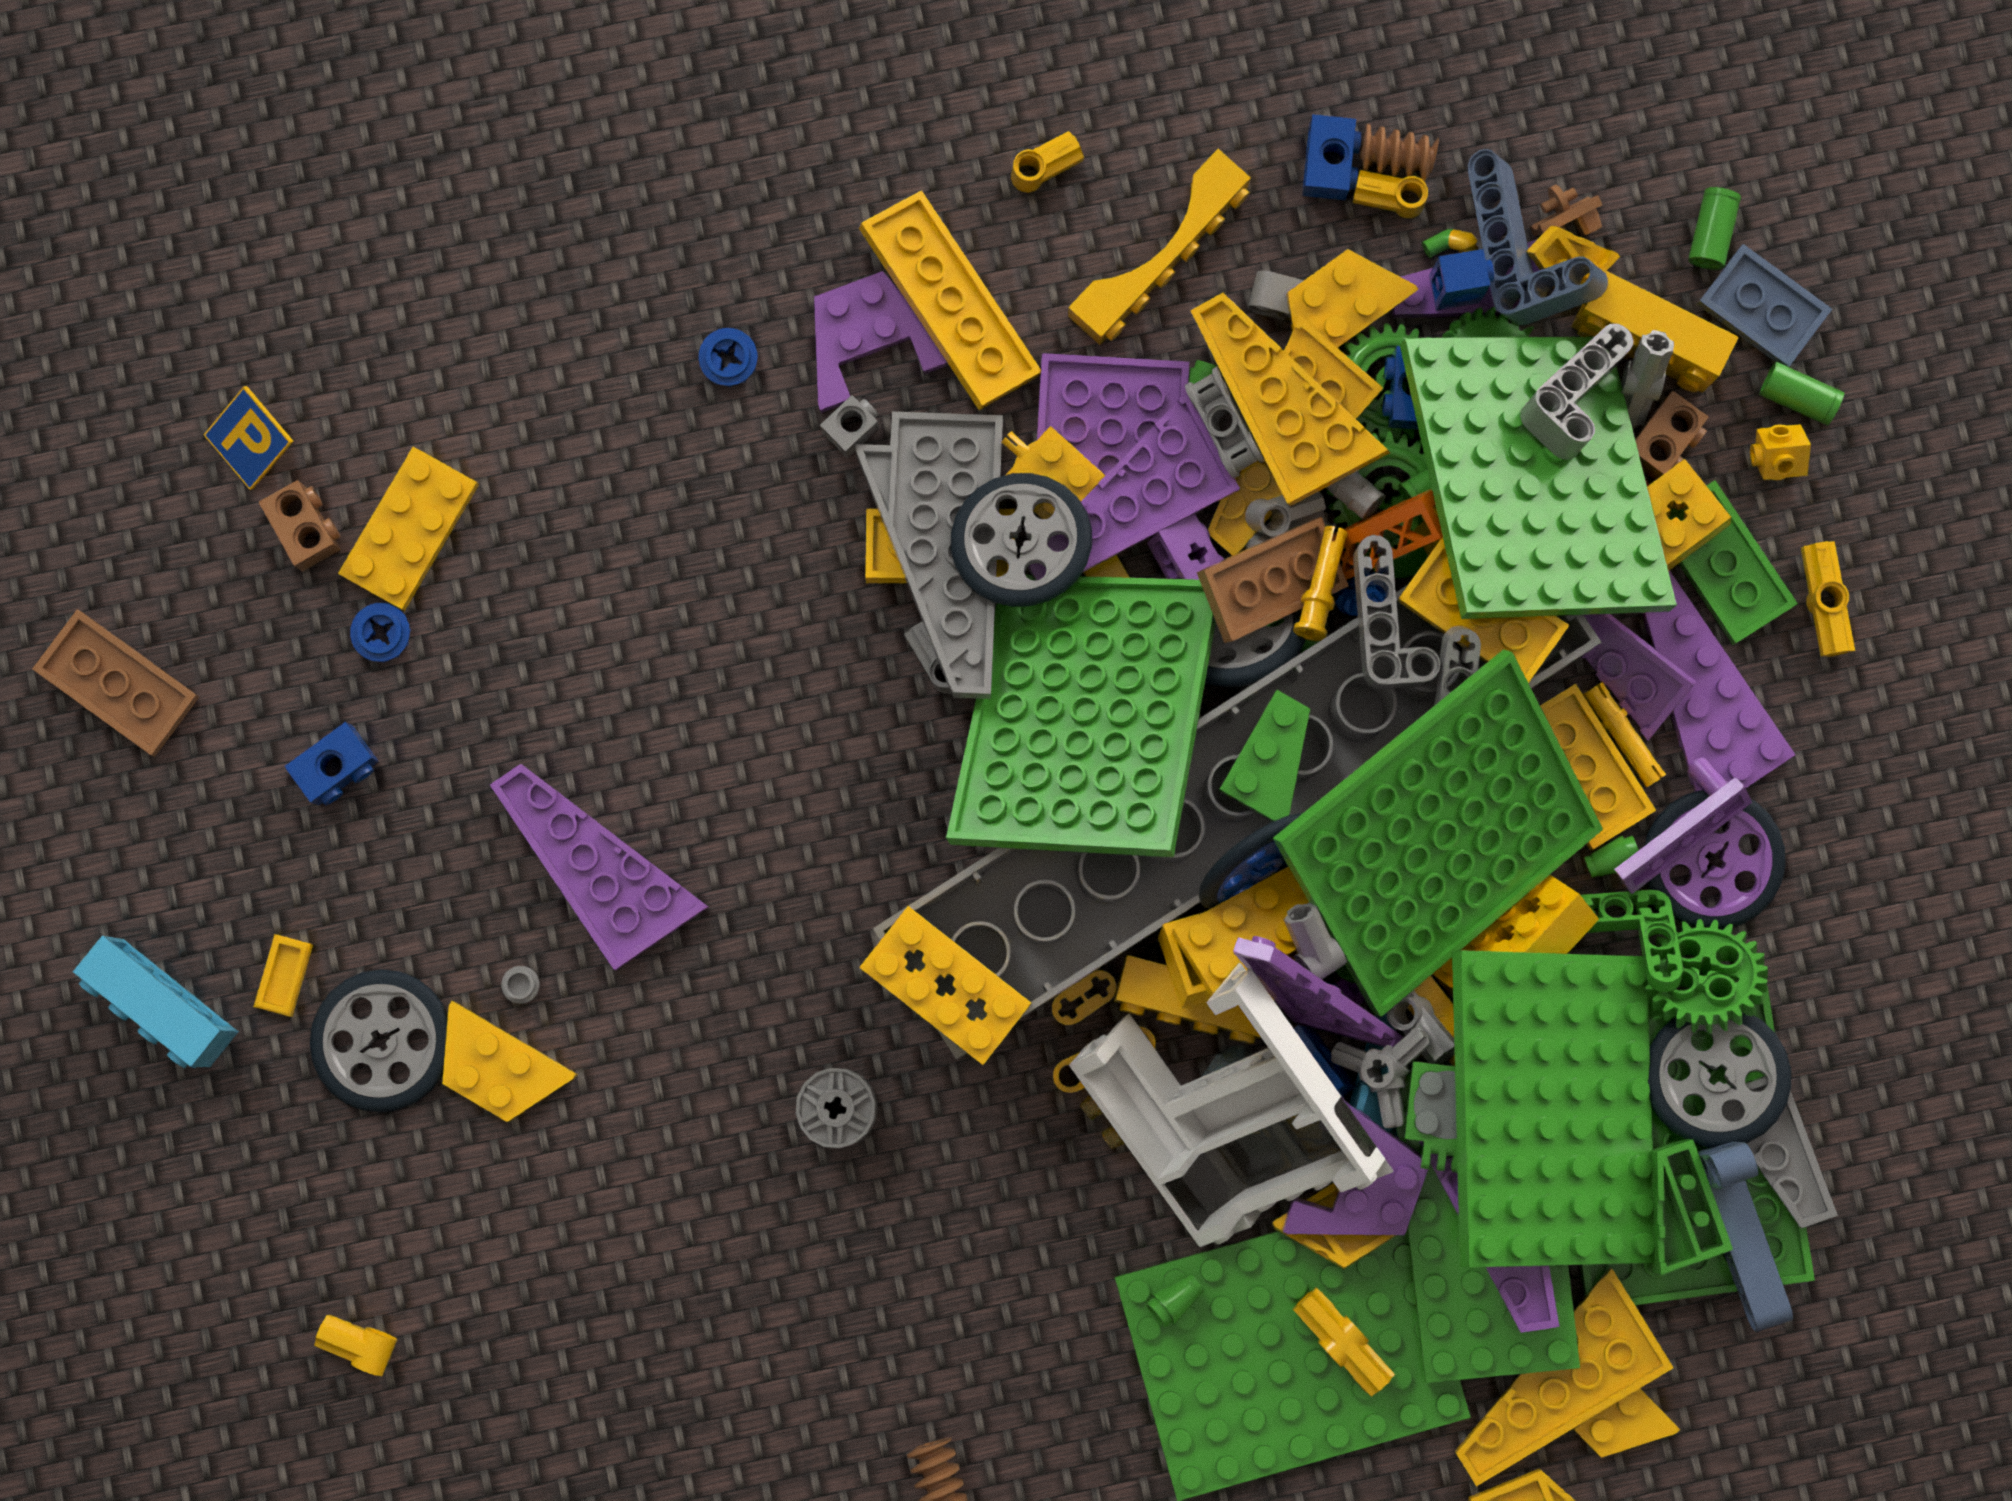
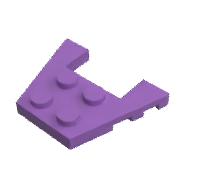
M883 271L814 296L818 406L821 413L841 406L850 397L839 368L843 364L911 340L924 374L949 365L902 293Z
M1341 1096L1339 1098L1341 1104L1366 1139L1379 1149L1394 1172L1377 1178L1371 1185L1361 1190L1357 1187L1344 1192L1338 1190L1332 1208L1297 1197L1291 1202L1283 1225V1233L1405 1235L1428 1169L1420 1168V1153L1390 1131L1388 1133L1360 1109L1357 1110L1347 1103ZM1337 1102L1334 1106L1336 1116L1351 1137L1357 1139L1359 1137L1358 1130ZM1320 1120V1127L1327 1129Z

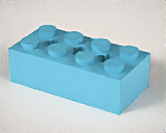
M101 936L73 971L82 979L79 985L94 997L99 995L105 997L111 1002L108 1008L115 1015L125 1021L130 1018L141 1026L137 1030L141 1036L155 1045L158 1041L170 1050L167 1056L183 1068H186L187 1065L192 1068L211 1067L239 1032L124 939Z

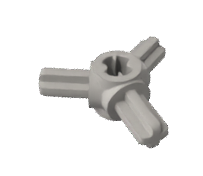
M1415 1027L1394 1047L1386 1045L1382 1050L1371 1048L1367 1052L1344 1042H1337L1332 1049L1331 1061L1333 1063L1358 1072L1360 1080L1365 1081L1370 1086L1371 1093L1377 1092L1382 1123L1385 1128L1405 1125L1406 1121L1400 1088L1405 1087L1404 1081L1407 1074L1411 1071L1409 1064L1431 1045L1430 1036L1420 1027ZM1387 1065L1388 1073L1382 1076L1381 1068Z

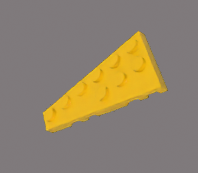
M1224 293L1190 310L1289 506L1302 501L1390 454V451L1365 429L1361 423L1343 408Z
M1300 315L1298 316L1284 351L1357 420L1382 392L1383 387ZM1257 461L1240 471V476L1235 478L1240 490L1220 500L1208 528L1210 536L1232 556L1240 553L1248 540L1258 533L1252 530L1245 520V513L1250 503L1256 499L1263 498L1269 500L1283 495L1266 461L1262 463ZM1271 510L1264 517V525L1272 516Z
M1611 1267L1574 1309L1580 1368L1519 1374L1455 1450L1476 1487L1674 1368Z

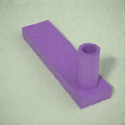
M1704 757L1695 760L1689 766V775L1709 797L1614 869L1622 884L1631 894L1752 803L1745 786L1736 777L1727 783Z

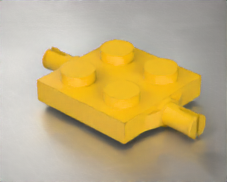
M1051 426L1037 441L1028 446L1013 431L1008 433L1007 436L1017 446L1006 437L1001 442L1017 456L1014 466L1006 475L1012 473H1033L1049 477L1065 485L1078 497L1080 502L1105 477L1096 466ZM1043 502L1038 504L1033 512L1041 519H1048L1053 515L1055 508L1051 504Z

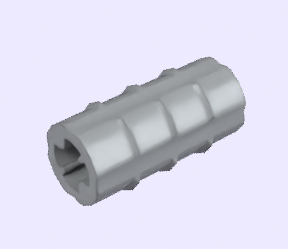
M1359 471L1326 487L1334 497L1341 500L1347 508L1355 512L1363 520L1372 516L1385 499V495L1373 483H1370V481L1359 474Z

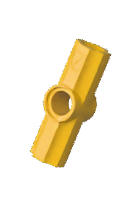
M1835 541L1819 542L1801 547L1809 592L1806 605L1813 614L1820 656L1830 657L1855 651L1847 610L1849 592L1842 583ZM1822 591H1828L1833 595L1835 599L1833 608H1829L1822 603Z
M1317 1287L1307 1293L1292 1308L1319 1338L1318 1343L1340 1367L1344 1366L1353 1376L1352 1378L1371 1397L1383 1389L1395 1376L1393 1371L1367 1344L1369 1340L1347 1316L1343 1317L1333 1303Z

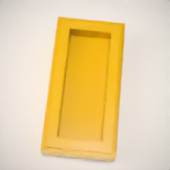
M274 934L253 1007L293 1017L313 944Z

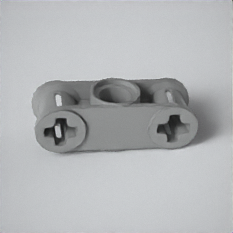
M1218 366L1212 369V374L1195 384L1189 382L1185 385L1186 392L1192 404L1199 412L1218 449L1219 457L1231 477L1236 478L1240 476L1241 470L1257 461L1261 463L1265 461ZM1230 413L1233 418L1232 425L1228 430L1222 432L1219 427V421L1222 416Z

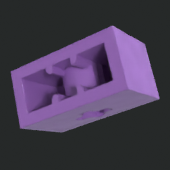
M1195 514L1158 531L1147 542L1167 579L1199 580L1196 572L1224 560L1213 547L1207 527L1199 522Z

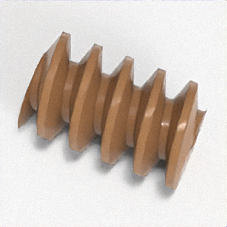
M1366 124L1359 159L1362 160L1364 171H1368L1372 163L1375 162L1378 174H1382L1387 165H1391L1393 177L1398 175L1401 168H1405L1406 177L1413 176L1417 170L1420 171V178L1426 182L1434 167L1439 137L1430 147L1427 135L1423 134L1418 143L1415 144L1413 132H1408L1404 140L1401 141L1398 129H1394L1389 138H1386L1385 127L1380 126L1373 136L1371 125Z
M952 1437L922 1444L906 1454L907 1458L919 1459L920 1462L910 1469L912 1474H923V1479L914 1486L915 1489H926L927 1494L918 1501H967V1494L955 1492L964 1485L963 1479L951 1477L960 1470L959 1464L947 1462L956 1455L955 1449L943 1447L952 1440Z

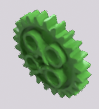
M1698 919L1696 928L1691 929L1685 921L1682 922V932H1677L1683 965L1682 979L1678 987L1684 986L1689 989L1685 991L1675 989L1670 992H1659L1653 989L1647 981L1645 992L1648 995V999H1652V1009L1655 1011L1663 1008L1664 1021L1675 1016L1677 1028H1681L1685 1022L1691 1023L1693 1033L1697 1031L1700 1024L1705 1025L1708 1034H1712L1713 1024H1719L1724 1031H1728V1020L1730 1019L1736 1024L1741 1025L1742 1013L1753 1016L1754 1004L1762 1005L1763 993L1767 992L1768 966H1764V953H1757V942L1746 943L1745 931L1734 936L1732 934V924L1727 925L1724 930L1718 929L1717 920H1713L1710 928L1704 927L1702 920ZM1656 937V947H1664L1670 943L1664 937ZM1693 955L1696 957L1692 959H1687L1682 956ZM1666 959L1660 960L1659 972H1662L1663 977H1670V974L1666 971ZM1730 961V962H1733L1734 964L1724 965V964H1721L1720 962ZM1716 993H1724V994H1727L1728 996H1725V997H1717V996H1714L1713 994H1716Z

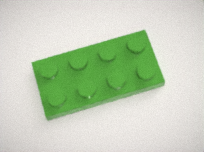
M1714 480L1707 487L1731 516V524L1681 561L1679 566L1731 644L1734 645L1798 603ZM1673 508L1668 518L1672 520L1677 517L1682 521L1685 519V510Z

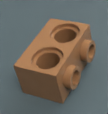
M1674 391L1664 399L1635 438L1643 472L1654 480H1657L1684 460L1680 455L1688 445L1694 448L1707 432L1702 426L1709 416ZM1671 418H1682L1687 424V431L1679 432L1675 430L1672 426ZM1656 445L1661 447L1665 452V461L1653 459L1649 451L1650 446Z
M296 480L259 501L261 508L293 565L302 572L341 550L336 542V539L341 536L330 518L324 520L318 508L323 504L312 486L306 488L301 482ZM301 500L302 509L300 513L293 517L287 516L288 505L292 501ZM311 532H319V543L313 548H305L304 541L306 536Z

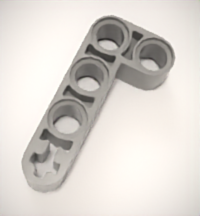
M1620 324L1607 325L1550 377L1522 408L1520 417L1524 426L1558 458L1567 460L1576 457L1594 436L1595 427L1593 421L1576 404L1607 376L1633 346V337L1630 331Z
M1377 535L1368 536L1361 541L1353 557L1364 680L1369 686L1376 689L1420 687L1426 685L1437 676L1440 670L1439 656L1435 651L1425 647L1400 649L1392 548L1385 538ZM1371 547L1375 554H1381V556L1375 563V574L1365 577L1372 570L1371 557H1364V554ZM1374 584L1382 587L1385 592V600L1382 602L1370 600L1366 593L1367 586ZM1375 622L1384 624L1388 629V638L1383 641L1374 639L1369 631L1370 624ZM1414 658H1423L1428 662L1430 673L1427 676H1418L1413 672L1411 662ZM1378 660L1387 662L1392 670L1391 677L1387 679L1377 677L1372 669L1373 663Z

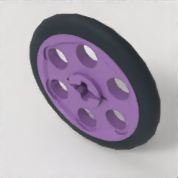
M1703 789L1692 792L1669 804L1652 824L1647 834L1645 845L1709 797ZM1751 799L1752 803L1731 818L1723 832H1713L1647 882L1649 890H1659L1669 897L1674 919L1680 922L1685 921L1689 926L1695 928L1698 919H1701L1704 927L1710 928L1713 920H1717L1718 929L1724 930L1729 924H1732L1733 927L1745 924L1758 916L1772 902L1781 886L1786 867L1785 846L1780 830L1771 815L1756 801ZM1751 833L1757 837L1759 846L1753 854L1745 855L1739 849V840L1743 835ZM1718 850H1721L1722 853L1719 859L1723 862L1720 867L1713 865L1710 869H1707L1706 866L1709 860L1705 857L1708 852L1715 854ZM1683 864L1689 869L1690 877L1685 884L1680 886L1674 885L1669 877L1670 870L1675 865ZM1742 871L1751 872L1755 879L1753 888L1747 892H1740L1735 886V877ZM1708 886H1714L1720 892V900L1713 907H1705L1700 901L1701 891Z

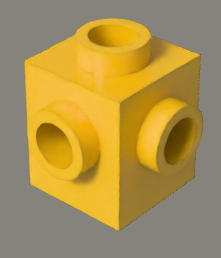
M1801 424L1788 426L1774 425L1769 428H1760L1756 431L1755 444L1750 446V460L1752 466L1758 467L1763 480H1783L1789 477L1808 476L1811 444Z

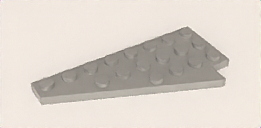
M892 411L890 445L856 444V457L953 698L991 699L995 603L978 595L964 582L955 567L950 549L951 529L955 516L963 502L978 487L994 478L1001 477L1003 415ZM998 503L997 508H996V510H997L998 513H999V503ZM983 527L975 532L973 538L979 544H987L993 540L995 533L990 528ZM997 560L991 562L988 566V572L996 577Z

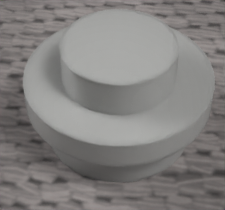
M516 966L505 973L501 987L503 994L508 1000L523 1004L536 997L540 988V982L537 974L532 969L525 966Z

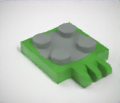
M1412 1061L1404 1139L1423 1141L1420 1168L1429 1169L1431 1154H1437L1436 1170L1444 1171L1446 1156H1453L1451 1171L1458 1173L1455 1066Z

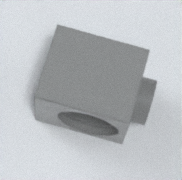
M851 395L820 424V428L827 439L848 459L855 452L856 444H864L879 429L878 421L875 419L879 414L868 401L863 399L859 402ZM847 418H859L863 422L861 428L856 432L844 430L842 424Z

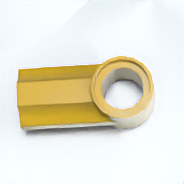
M1068 131L1033 150L1021 151L1016 155L1011 172L1013 185L1022 192L1030 193L1036 191L1043 182L1083 162L1084 156L1081 146L1075 136ZM1029 165L1034 167L1038 174L1026 177L1019 171V168Z
M1360 170L1353 203L1394 211L1403 218H1414L1425 207L1428 187L1421 178L1416 176L1398 178ZM1406 191H1412L1418 195L1420 200L1414 204H1409L1402 199L1401 194Z
M329 1314L326 1315L319 1327L314 1346L351 1361V1365L359 1370L372 1375L383 1376L397 1339L383 1331L369 1327L364 1329Z

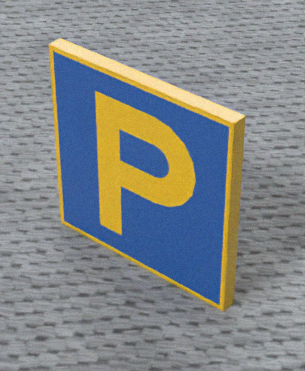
M244 386L204 433L205 438L249 490L256 487L294 442L247 386Z

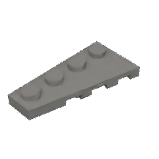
M1765 1076L1745 1082L1747 1088L1753 1092H1761L1768 1085ZM1790 1090L1787 1105L1778 1121L1763 1135L1750 1141L1747 1145L1755 1158L1757 1167L1800 1228H1804L1838 1215ZM1729 1101L1722 1106V1115L1728 1121L1736 1122L1744 1116V1109L1738 1102Z

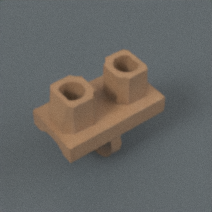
M1555 184L1548 188L1549 200L1541 203L1540 207L1544 214L1554 209L1556 213L1529 226L1533 236H1539L1550 226L1566 230L1564 225L1574 220L1580 235L1585 236L1602 228L1599 213L1596 209L1602 206L1601 200L1596 195L1592 198L1586 197L1569 206V202L1578 197L1576 190L1571 188L1563 192Z

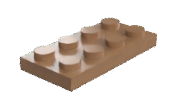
M1322 517L1305 522L1196 572L1224 643L1232 642L1303 608L1301 597L1306 590H1310L1324 534L1325 524ZM1340 563L1331 595L1349 587Z
M78 609L32 668L39 675L154 757L200 697Z

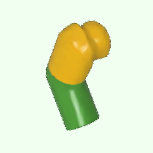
M1446 229L1422 242L1424 252L1429 258L1449 248L1459 250V253L1479 250L1476 244L1478 240L1472 233L1456 229Z

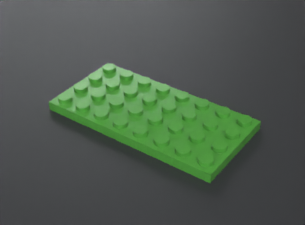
M1407 1074L1404 1081L1405 1087L1400 1088L1404 1113L1407 1112L1411 1074ZM1405 1125L1396 1127L1397 1137L1422 1154V1146L1419 1141L1404 1139ZM1430 1164L1408 1224L1426 1383L1580 1368L1568 1265H1549L1560 1327L1521 1333L1486 1267H1460L1459 1216Z

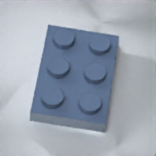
M1744 244L1739 247L1697 303L1699 307L1774 362H1779L1787 367L1792 364L1832 310V308Z

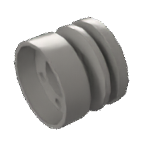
M829 1068L815 1073L804 1082L797 1096L795 1113L800 1128L810 1140L823 1147L842 1148L859 1142L871 1131L877 1119L878 1101L874 1088L864 1076L850 1069ZM836 1097H840L842 1099L841 1105L847 1107L846 1113L838 1114L836 1119L831 1117V1110L826 1109L827 1102H834Z

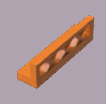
M1432 489L1378 512L1366 520L1358 521L1343 528L1347 531L1348 535L1343 549L1346 548V551H1342L1340 560L1343 561L1341 568L1346 580L1355 576L1354 567L1350 569V565L1354 566L1353 552L1355 544L1357 542L1361 543L1368 536L1377 535L1383 537L1384 530L1386 529L1400 535L1398 548H1392L1393 559L1443 537L1439 519L1433 510V507L1436 505ZM1420 514L1431 532L1426 536L1411 530L1413 518ZM1338 531L1333 533L1332 541L1336 540ZM1372 548L1370 557L1372 568H1375V563L1380 556L1375 554Z

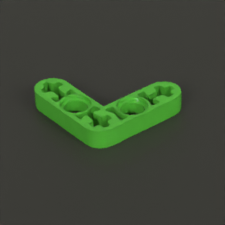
M1659 890L1635 891L1633 894L1626 891L1581 895L1592 911L1594 908H1599V920L1587 933L1638 930L1646 978L1649 985L1659 992H1670L1678 988L1682 979L1683 965L1672 905L1665 893ZM1616 905L1622 907L1626 914L1620 918H1613L1605 912V909ZM1633 905H1636L1637 915H1632ZM1648 905H1655L1659 913H1652ZM1660 934L1668 938L1670 943L1664 947H1656L1648 939L1652 935ZM1666 959V971L1670 974V977H1663L1662 972H1659L1660 960Z

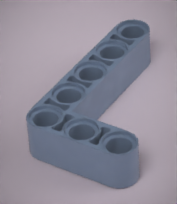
M1482 149L1474 153L1468 163V174L1485 259H1490L1493 264L1494 281L1490 282V288L1496 310L1515 324L1527 325L1601 297L1607 289L1608 277L1604 271L1588 258L1575 257L1533 273L1530 256L1526 252L1528 245L1513 170L1508 163L1492 150ZM1494 167L1493 171L1487 175L1488 171ZM1498 200H1500V203L1497 205V207L1493 208L1494 204ZM1507 232L1506 237L1500 241L1501 236ZM1514 265L1510 274L1506 275L1507 270ZM1590 273L1589 278L1586 280V282L1581 284L1582 278L1586 274ZM1555 286L1552 294L1546 297L1548 290ZM1521 298L1519 305L1512 309L1514 303Z
M1730 1142L1698 1151L1733 1250L1724 1253L1752 1329L1757 1333L1793 1320L1789 1300L1745 1180L1758 1176L1757 1164L1749 1146L1742 1142Z

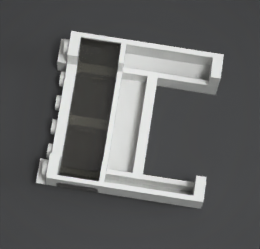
M1241 963L1237 964L1206 1003L1215 1015L1239 1005L1268 1046L1267 1049L1181 1086L1129 1013L1117 1023L1107 1036L1104 1034L1088 1043L1069 1065L1199 1247L1212 1242L1221 1244L1227 1241L1233 1234L1252 1227L1260 1214L1271 1208L1277 1201L1282 1199L1292 1201L1305 1190L1313 1187L1315 1190H1320L1332 1181L1340 1192L1354 1187L1361 1190L1371 1185L1377 1178L1394 1172L1255 973L1250 968L1246 970Z

